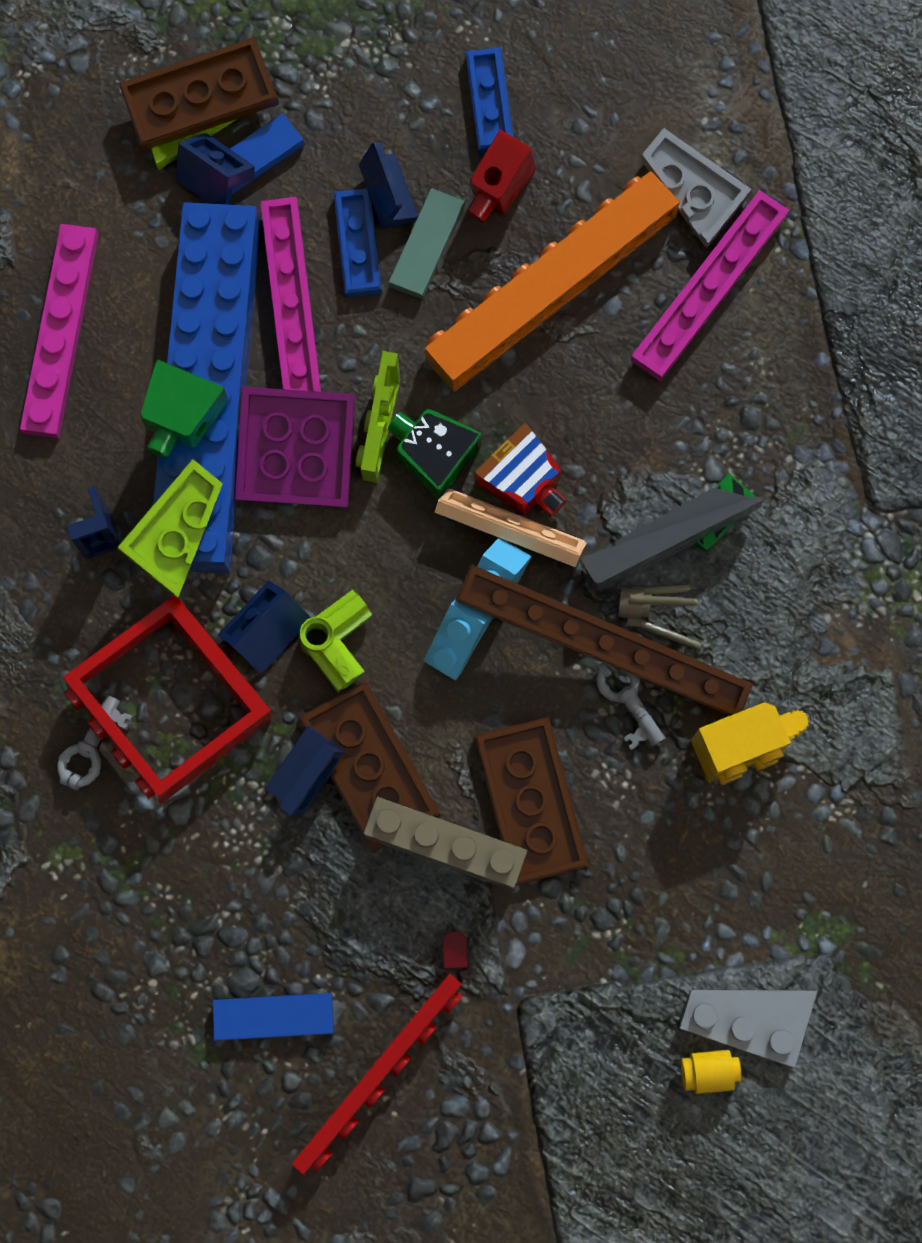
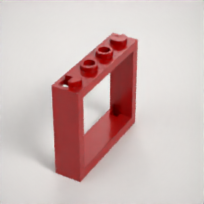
M175 596L165 601L63 677L68 688L63 693L69 699L71 705L77 711L82 707L91 717L87 724L100 740L105 737L109 739L115 747L110 751L115 760L124 770L130 766L139 777L134 781L139 790L148 799L154 796L160 804L172 797L271 720V710L181 600ZM168 621H171L247 715L160 780L84 684Z

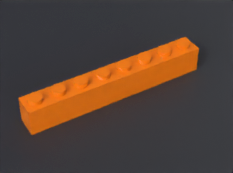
M652 171L642 178L639 176L633 178L626 184L623 193L614 200L608 198L602 202L596 209L595 215L586 222L580 220L574 224L568 231L566 238L558 244L552 242L547 245L540 253V258L530 266L526 263L519 267L513 273L512 280L502 288L496 286L491 289L483 298V303L474 310L472 308L464 310L456 318L455 324L446 332L443 330L436 332L426 343V362L452 392H456L674 220L677 216L679 200Z

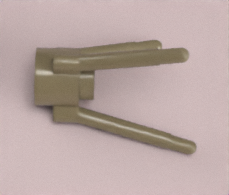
M632 585V588L622 587L618 617L628 618L627 626L642 628L699 650L702 647L700 642L641 619L642 616L649 617L651 605L697 606L698 600L693 598L652 596L689 592V585L652 587Z

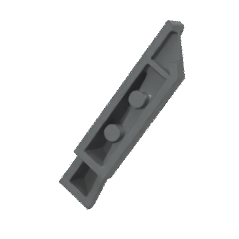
M712 488L614 542L615 546L589 554L580 560L599 593L630 575L632 577L695 544L698 540L752 513L761 507V501L759 497L750 498Z

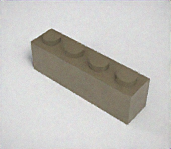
M380 797L376 798L364 831V836L367 840L513 892L527 855V850Z

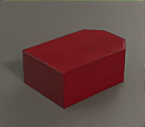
M448 932L443 938L444 969L468 968L467 937L461 932Z

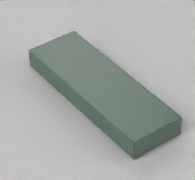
M431 188L390 278L389 287L419 299H424L465 207L464 200Z

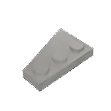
M665 128L662 129L642 154L641 162L679 200V213L706 249L750 196L751 189Z
M690 990L678 1029L795 1068L817 991Z

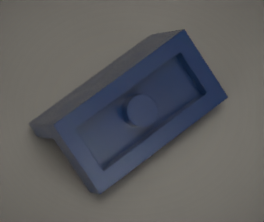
M206 132L178 143L176 180L208 204L231 205L232 188L254 179V165Z
M373 142L358 165L381 228L414 224L418 215L395 154L385 155L381 143Z
M95 486L87 490L96 516L67 526L71 541L86 559L118 549V546L121 544L109 507Z
M268 580L217 636L226 645L240 654L258 673H263L300 633L302 624L311 617L285 590Z
M307 727L267 784L266 790L281 801L279 807L290 816H303L346 752L314 728Z

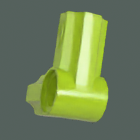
M351 590L316 617L307 619L300 629L299 640L302 651L312 658L338 693L348 688L365 673L341 641L372 618L366 603L354 590ZM313 629H319L326 633L327 640L321 645H313L307 641L306 635Z

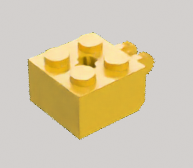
M763 702L699 728L691 743L708 783L719 780L721 785H725L743 777L742 774L748 771V767L755 765L756 770L759 771L778 763V759L784 757L783 751L791 744L790 740L794 739L795 736L798 737L799 734L801 735L806 730V727L809 726V716H806V713L798 711V709L796 711L793 710L792 713L787 712L779 716L775 706Z

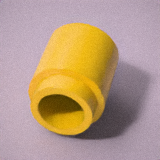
M730 1050L691 1053L690 1058H681V1072L685 1091L694 1090L695 1094L734 1091L735 1082H741L739 1058L732 1057Z

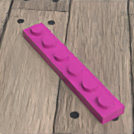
M759 190L635 350L630 361L661 382L785 220L789 209Z
M297 197L260 201L283 389L322 392Z
M60 224L20 426L23 434L60 438L99 237L96 228Z

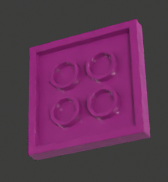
M242 387L235 500L349 507L356 395Z

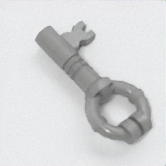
M603 663L599 664L596 680L600 694L610 701L624 703L640 726L635 734L630 733L624 737L626 742L632 741V744L629 745L630 749L633 750L638 747L640 741L649 740L653 747L664 741L666 738L638 697L640 679L630 675V686L623 688L619 693L610 690L609 685L606 684V678L613 674L612 670L616 672L617 669Z
M106 695L101 705L115 724H118L122 729L128 730L129 725L126 722L127 720L132 722L133 716L126 713L120 714L117 710L120 701ZM89 728L90 730L83 741L63 751L57 763L60 783L74 790L89 785L100 774L101 759L97 747L101 740L91 728ZM79 753L83 757L91 759L92 767L84 777L66 769L70 757L74 754Z

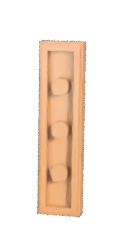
M450 488L438 500L435 509L437 514L573 567L577 566L586 546V542L582 539Z

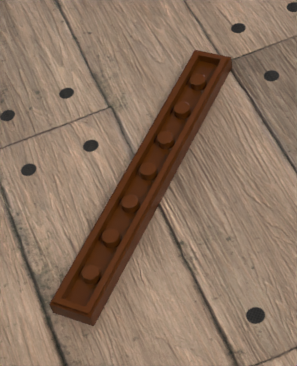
M472 564L469 565L455 599L458 603L727 716L743 711L753 683Z

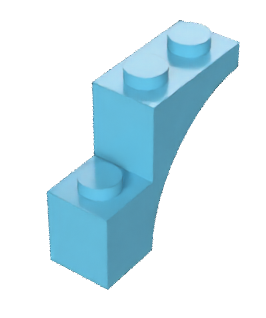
M498 538L482 555L477 567L518 584L532 556L506 540ZM454 600L450 604L423 661L456 681L494 617Z

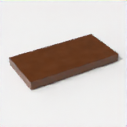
M255 37L118 83L143 151L279 105L277 94Z
M367 681L358 684L299 717L305 729L307 727L314 728L346 752L331 774V778L363 836L377 797L436 818L440 816L436 805ZM365 838L372 853L384 847V845Z
M549 717L474 735L500 839L527 850L516 886L588 868L589 864Z

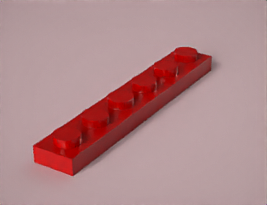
M449 974L292 1162V1165L303 1175L310 1168L316 1173L333 1154L327 1149L337 1136L344 1141L359 1123L354 1115L364 1104L370 1109L385 1091L380 1084L388 1074L392 1073L397 1077L411 1060V1057L406 1054L416 1041L423 1045L436 1030L437 1026L432 1021L441 1010L449 1014L460 1001L463 995L458 990L461 988L462 983Z

